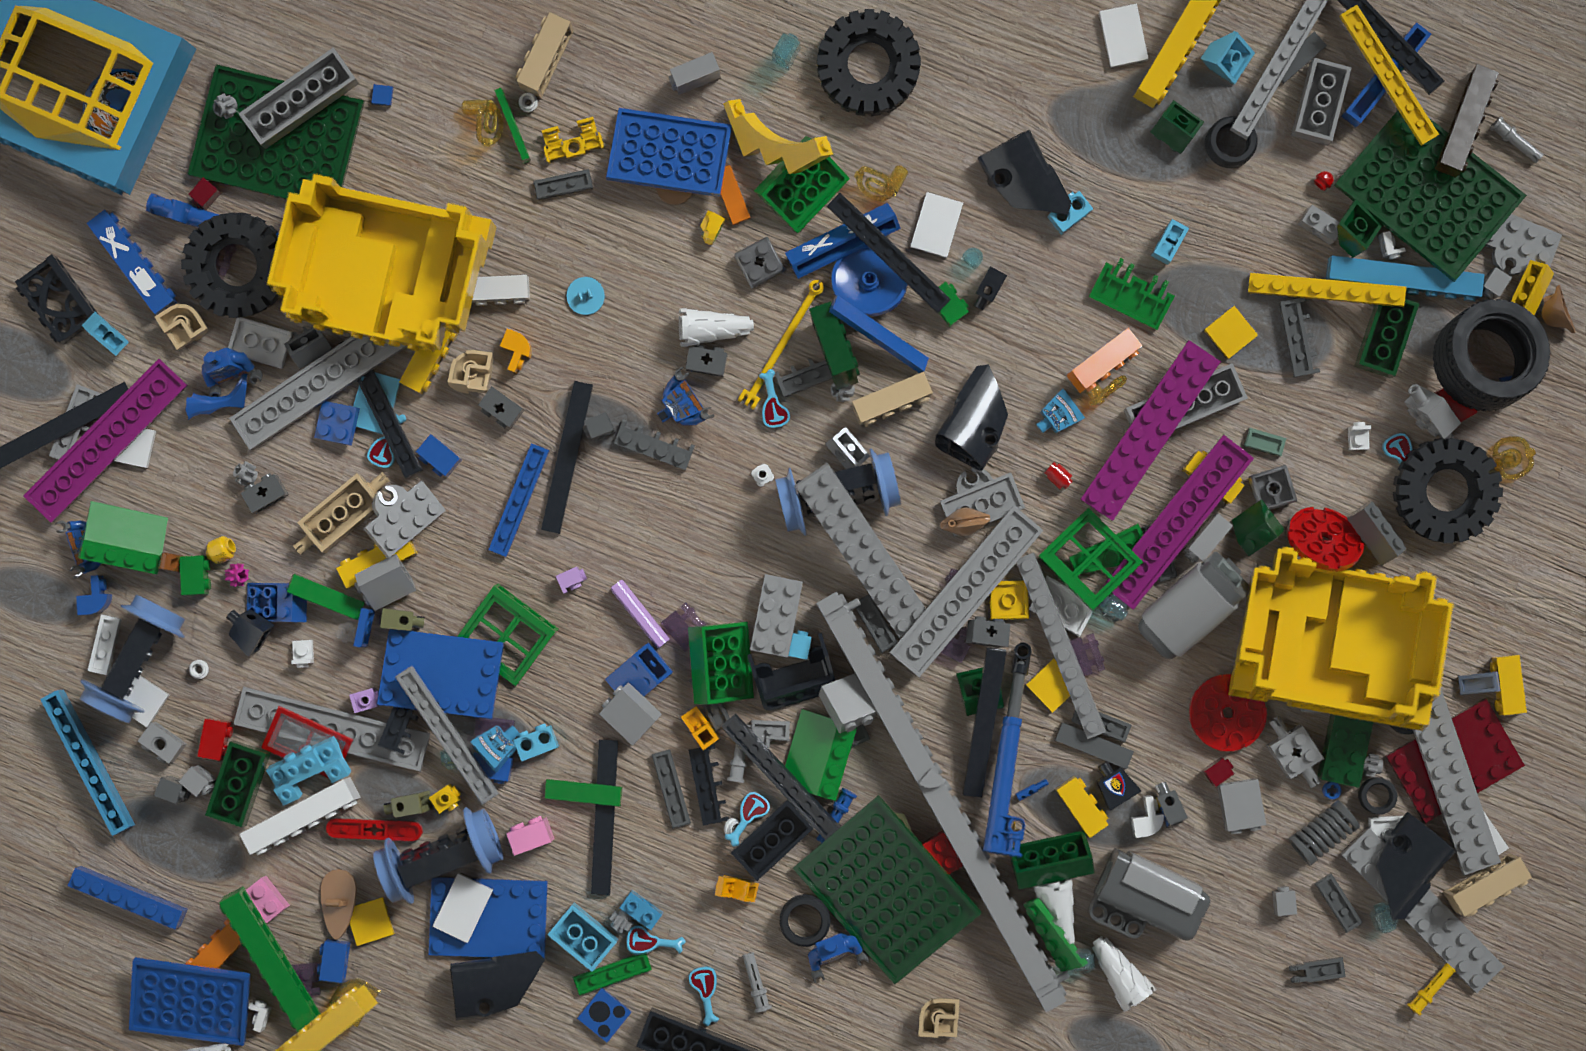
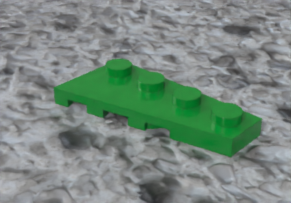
M1136 523L1116 533V535L1132 549L1142 537L1143 532L1139 524ZM1106 539L1085 549L1092 554ZM1110 545L1096 560L1104 568L1118 566L1124 557ZM1079 551L1068 558L1075 570L1087 556L1082 551ZM1092 563L1081 574L1100 569Z
M1040 898L1029 900L1023 904L1027 915L1033 921L1036 931L1042 937L1047 950L1051 953L1056 966L1061 972L1081 968L1088 964L1085 958L1081 959L1076 953L1078 949L1074 943L1070 945L1066 940L1064 930L1054 924V917Z

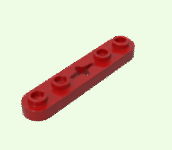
M334 818L327 823L326 832L333 838L373 840L390 838L397 841H416L423 835V827L415 821ZM376 824L377 828H384L385 831H378L376 835H373V831L365 830V828H371Z

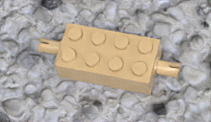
M381 472L380 475L369 483L362 475L356 473L297 522L304 530L306 536L294 544L293 547L297 549L300 555L313 544L321 552H328L375 513L372 508L374 496L379 489L390 482L388 477Z

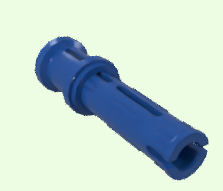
M843 787L837 802L834 801L833 803L834 809L830 814L837 823H839L843 814L848 813V808L853 799L857 798L856 794ZM820 834L816 837L821 843L825 840Z

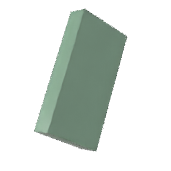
M1248 428L1244 447L1281 457L1287 438Z

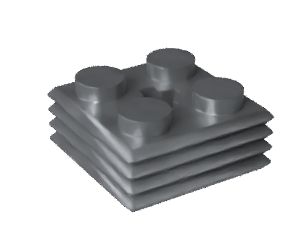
M768 237L734 254L751 288H755L785 271ZM756 259L764 260L762 267L759 265L755 266Z
M1286 465L1248 477L1256 503L1262 499L1271 510L1297 502L1296 493ZM1270 484L1277 487V490L1274 491L1275 494L1269 492Z

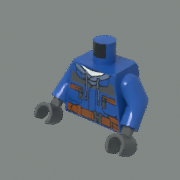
M223 348L216 352L210 351L203 358L202 376L207 387H210L209 397H214V393L221 397V388L215 386V384L219 385L249 372L251 373L250 382L252 384H256L257 378L260 382L262 380V371L254 369V364L243 352Z
M684 367L675 371V375L669 380L662 394V402L666 408L657 413L662 423L673 417L677 424L690 426L697 425L715 416L714 414L708 415V410L711 407L703 408L684 379L689 376V373L685 375L681 373V369Z
M58 521L55 524H61L63 530H57V533L68 530L66 535L76 565L69 572L72 570L78 571V574L74 575L73 578L78 579L82 573L86 574L98 569L102 563L78 558L86 521H68L67 523L65 521Z
M841 933L815 943L813 950L808 953L812 970L811 976L815 983H817L816 979L818 977L825 980L820 969L821 966L849 955H856L859 966H862V960H866L869 963L866 951L862 949L855 936Z

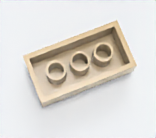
M549 12L547 17L544 16L540 25L542 29L539 34L536 33L532 41L534 46L525 55L523 69L519 68L516 74L520 89L527 93H532L542 99L574 32L570 21Z
M922 372L852 401V407L860 426L865 425V427L875 424L876 419L880 417L885 420L894 416L893 414L897 410L904 412L911 409L912 404L916 402L918 405L928 402L933 392L925 373Z
M1508 854L1500 859L1501 863L1484 868L1443 891L1454 912L1470 917L1478 912L1477 909L1480 907L1492 905L1495 902L1494 899L1499 896L1505 897L1509 895L1511 889L1526 885L1528 883L1527 880L1531 879L1532 876L1521 857Z

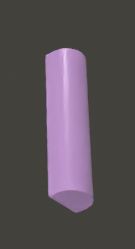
M620 580L611 587V592L656 648L659 649L670 640L623 580Z

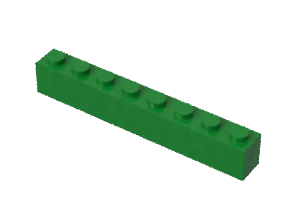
M244 886L223 896L219 902V908L228 917L232 930L236 931L239 935L241 945L247 948L251 961L258 966L260 976L269 984L271 994L277 997L281 1010L288 1015L290 1025L299 1032L321 1013Z

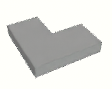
M751 720V730L770 750V740L789 741L790 721Z

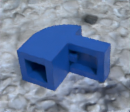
M103 575L90 576L92 595L76 596L77 615L99 614L109 607L112 601V594L104 593V590L107 589V582Z

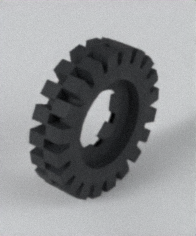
M865 9L861 13L858 10L850 12L849 16L845 18L843 16L835 21L833 27L830 26L819 46L817 71L824 92L828 93L829 99L834 104L838 103L841 109L847 112H856L855 115L865 116V114H871V116L881 115V112L886 111L888 113L896 109L897 105H902L908 99V95L913 92L919 77L921 56L919 55L920 48L918 42L914 40V34L909 27L906 28L903 25V21L898 17H890L888 12L881 10L880 13L874 12V9ZM875 43L881 46L888 54L889 70L885 77L876 83L866 84L859 82L849 71V55L860 44Z
M233 212L213 216L211 219L199 224L197 230L192 231L188 237L190 239L189 243H186L182 253L186 255L185 259L181 260V269L186 270V275L183 276L185 285L190 284L192 288L189 291L194 299L198 298L201 301L200 305L206 310L212 309L213 314L219 316L226 315L228 318H240L260 313L279 299V295L276 294L277 292L272 291V288L267 284L278 240L276 235L278 231L272 225H266V221L258 216L252 217L248 213ZM230 244H240L247 247L256 259L257 269L253 279L242 286H233L224 282L216 269V259L219 252Z
M1438 438L1434 439V441H1426L1420 444L1417 450L1413 449L1406 455L1408 459L1400 463L1398 467L1400 473L1394 477L1393 485L1396 486V491L1393 492V499L1398 504L1396 510L1399 516L1404 518L1403 522L1409 529L1414 530L1416 534L1429 540L1453 543L1455 541H1467L1470 536L1476 537L1482 533L1484 526L1489 527L1494 520L1492 517L1493 513L1499 512L1501 504L1498 503V499L1503 497V488L1499 487L1502 477L1500 472L1495 469L1497 465L1491 457L1486 455L1487 452L1465 440ZM1445 469L1459 472L1465 478L1468 485V495L1465 502L1459 508L1452 511L1436 509L1427 497V484L1430 478L1435 473Z

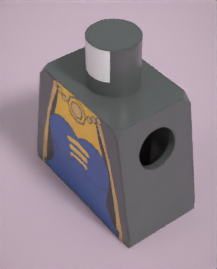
M1166 782L1156 785L1155 787L1159 794L1156 800L1160 813L1164 815L1166 828L1188 819L1176 790L1170 791ZM1165 800H1171L1172 806H1168Z

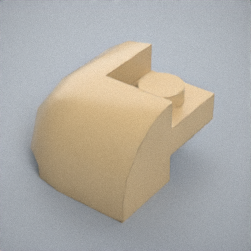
M175 304L155 316L160 327L168 335L177 350L184 348L194 340L198 341L209 331L198 312L186 304Z
M466 350L465 353L460 354L452 361L448 385L461 393L469 394V391L487 393L489 380L492 375L493 353Z
M937 998L925 1003L919 1016L918 1036L938 1038V1036L957 1037L959 999Z

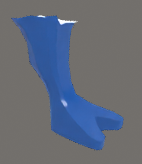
M247 374L240 377L229 395L209 397L193 393L192 397L186 398L188 420L196 415L211 414L225 407L244 408Z

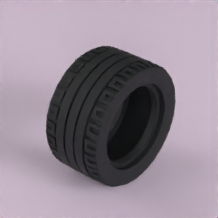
M1504 299L1480 301L1462 311L1447 323L1438 334L1433 351L1434 371L1444 391L1454 401L1477 411H1497L1503 409L1537 388L1548 371L1551 353L1548 337L1539 320L1523 306ZM1488 330L1496 333L1507 342L1513 352L1515 362L1514 372L1510 381L1497 382L1482 376L1474 368L1467 351V343L1471 331Z

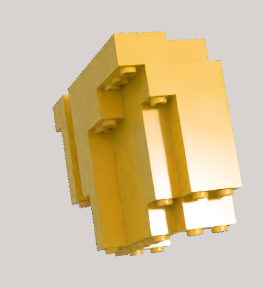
M314 174L312 181L303 179L299 195L293 193L288 195L267 284L272 288V291L277 292V295L284 296L281 312L292 322L301 324L302 321H306L313 325V328L316 330L325 331V328L332 329V333L343 335L346 332L350 333L351 337L362 339L363 336L369 337L373 344L379 346L388 344L400 347L401 344L408 346L407 349L419 351V349L429 352L441 351L445 331L459 334V331L465 332L479 270L484 268L488 249L492 250L497 227L491 219L473 216L465 206L447 203L446 210L342 188L333 178Z
M1290 547L1278 548L1274 556L1272 570L1266 566L1254 568L1250 578V589L1247 596L1240 643L1237 648L1228 695L1264 702L1272 699L1287 702L1286 706L1419 731H1423L1429 726L1432 702L1440 695L1453 603H1449L1447 599L1436 598V600H1433L1437 577L1432 576L1429 572L1417 573L1411 580L1408 576L1389 578L1383 573L1367 574V571L1355 569V571L1347 569L1343 571H1327L1315 568L1316 563L1312 562L1311 559H1297L1298 552L1293 551L1294 549Z

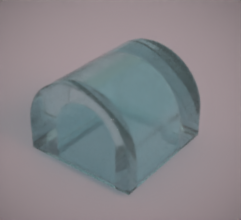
M969 248L962 255V259L975 270L980 266L983 255L979 249Z

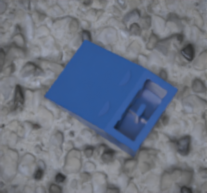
M247 583V610L256 612L269 622H307V600L287 593L286 589L289 583Z
M648 642L605 680L614 691L620 685L624 687L629 682L644 697L670 676L673 670Z

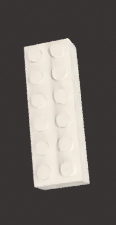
M351 777L240 833V836L249 854L256 853L258 856L272 849V844L277 846L289 840V835L294 837L306 831V826L311 828L323 822V817L328 819L340 813V808L345 810L356 805V800L361 797Z

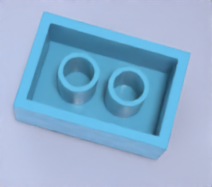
M575 902L548 933L549 937L591 972L594 971L618 941L616 936Z

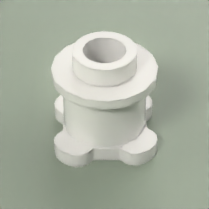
M766 464L757 466L751 473L760 487L774 479L771 469ZM762 471L766 473L764 478L759 477V473Z

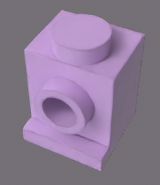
M577 566L556 576L563 594L568 593V588L572 591L581 587V582L587 579L584 570H579Z
M371 688L350 694L354 713L379 707L380 705H377L379 691ZM365 696L369 699L367 704H364L362 701Z

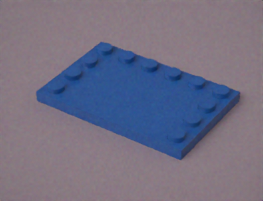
M619 108L606 180L720 197L732 126L724 123Z
M389 629L377 705L417 710L395 678L396 675L413 666L445 714L493 720L504 643Z
M434 877L431 879L429 955L496 957L537 951L545 959L548 881L470 878L493 889V892L469 942L466 943L433 927L455 878Z
M135 957L132 961L129 1030L244 1046L246 1042L250 973Z

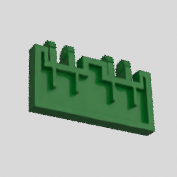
M1119 259L1112 274L1110 272L1113 265L1106 262L1089 297L1158 330L1175 295L1167 292L1164 299H1162L1169 281L1165 280L1158 294L1155 295L1151 291L1158 281L1157 275L1153 276L1145 291L1147 281L1133 275L1130 282H1127L1135 266L1134 264L1128 265L1122 279L1116 275L1122 267L1124 259Z

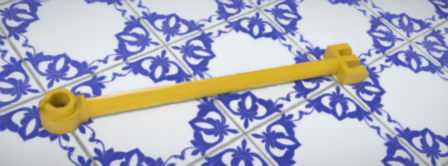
M819 280L810 282L807 297L761 373H767L769 369L772 370L816 296L822 294L824 290L822 282L819 283V290L813 289V285L818 284ZM758 376L751 390L744 389L738 401H743L744 396L748 397L744 405L748 406L750 401L753 400L754 403L751 405V409L754 410L761 399L756 395L764 380Z

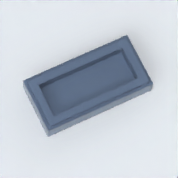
M1498 672L1458 676L1460 695L1500 691Z

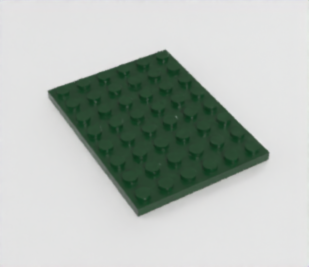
M216 64L188 175L201 179L204 177L209 181L283 199H288L289 193L299 195L303 179L312 181L314 174L333 178L343 188L365 101L342 95L265 149L260 145L239 113L285 81ZM222 94L230 95L237 102V112L233 113L234 116L225 119L224 116L216 115L213 110L214 100H217V96Z
M1397 110L1334 186L1352 201L1357 199L1383 226L1455 282L1527 195L1473 152L1466 159L1468 166L1465 172H1461L1456 178L1435 170L1448 132L1430 119L1439 135L1421 146L1399 110Z
M879 795L793 867L795 872L852 936L856 937L861 947L894 984H897L982 913Z

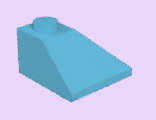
M1234 31L1210 43L1201 60L1211 71L1230 83L1235 84L1255 52L1239 33Z

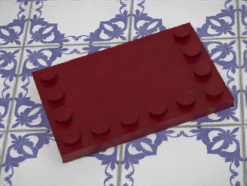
M1482 699L1451 717L1477 793L1525 766L1487 699ZM1416 738L1385 755L1422 821L1427 823L1441 815L1442 813Z

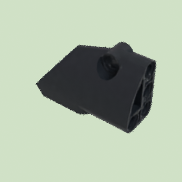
M1030 130L1014 136L977 158L987 176L988 185L991 188H995L1012 208L1068 215L1072 202L1054 168L1044 158ZM996 174L1001 177L1000 184L995 182Z
M989 364L976 366L958 394L954 403L955 406L935 436V446L940 451L980 471L985 468L991 456L997 451L999 440L1008 418L1002 394ZM987 441H991V442H993L994 444L989 445V444H987L986 442H987Z
M1409 812L1405 813L1394 829H1388L1384 833L1383 839L1386 844L1376 863L1387 896L1392 920H1404L1429 891L1431 880L1456 852L1449 844Z
M537 951L450 964L456 1021L487 1017L518 1006L545 959ZM483 1002L488 1003L490 1007L489 1012L486 1014L479 1011V1006Z

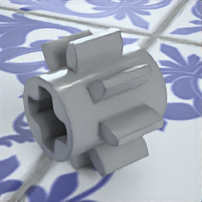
M222 94L217 96V100H214L213 110L216 115L224 116L225 119L234 116L233 113L237 112V102L230 95Z
M834 383L831 386V394L837 397V402L850 401L855 392L853 385L836 390Z
M244 461L243 465L238 464L233 471V476L236 477L235 481L245 487L247 483H254L258 475L257 471H255L256 466Z
M1368 753L1363 769L1364 775L1375 778V774H1381L1383 760H1379V755Z
M621 909L619 912L615 910L609 918L613 921L610 926L620 933H623L624 930L629 931L634 924L631 921L632 917Z

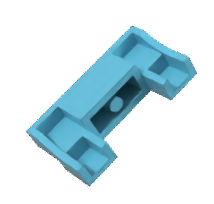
M334 736L313 746H310V744L306 745L296 754L291 752L283 760L270 765L266 770L276 786L274 792L283 806L299 799L303 794L297 785L298 782L325 771L330 781L334 783L347 777L351 772L341 753L339 743Z

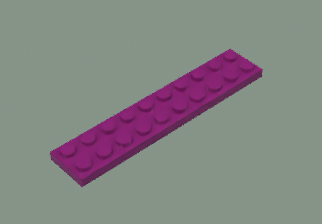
M1188 340L1080 500L1113 521L1221 361Z
M159 358L23 497L46 519L53 523L188 385Z
M1223 434L1131 549L1143 563L1112 593L1134 610L1254 458ZM1124 558L1111 575L1114 577L1129 562ZM1109 578L1103 584V586H1105L1110 581Z

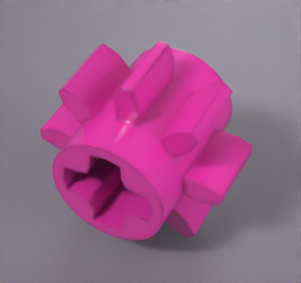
M230 564V568L225 570V581H230V586H244V582L249 580V570L243 568L244 564Z

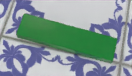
M498 88L494 91L524 164L531 162L502 88Z
M292 574L286 592L354 620H358L361 608H363L365 603L296 574Z
M546 779L545 799L621 806L623 787Z
M635 954L598 967L593 972L587 971L573 976V980L578 994L582 995L650 971L652 967L647 954Z

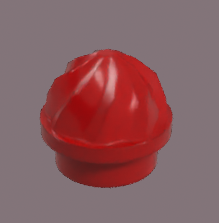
M1324 171L1317 174L1313 182L1319 189L1325 191L1327 188L1330 189L1332 187L1334 179L1330 172Z

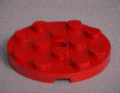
M1314 507L1301 509L1292 517L1287 528L1288 541L1294 551L1298 552L1297 556L1311 559L1312 562L1316 563L1315 568L1327 571L1349 569L1358 562L1364 550V543H1362L1359 534L1348 518L1329 508L1324 507L1323 510L1314 509ZM1322 537L1328 538L1329 541H1327V540L1322 541V540H1323Z
M1232 674L1217 675L1204 681L1194 692L1189 704V720L1194 733L1204 744L1220 751H1236L1251 745L1262 733L1267 718V708L1264 701L1228 695ZM1226 707H1230L1233 711L1230 718L1223 716V709Z

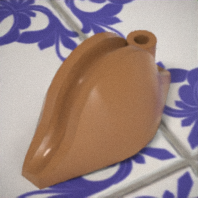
M1557 285L1555 294L1543 297L1545 304L1542 308V317L1552 327H1562L1571 333H1576L1566 307L1561 286Z
M960 508L942 520L940 527L942 530L960 536H969L989 523L990 515L972 508Z

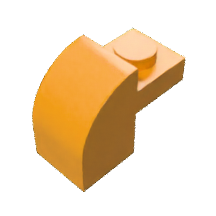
M507 328L500 347L514 352L508 370L517 374L518 370L521 371L525 362L523 356L531 359L532 349L529 341L522 334Z
M697 706L681 716L703 750L719 739Z
M719 876L715 895L734 898L744 902H755L759 883L734 876Z

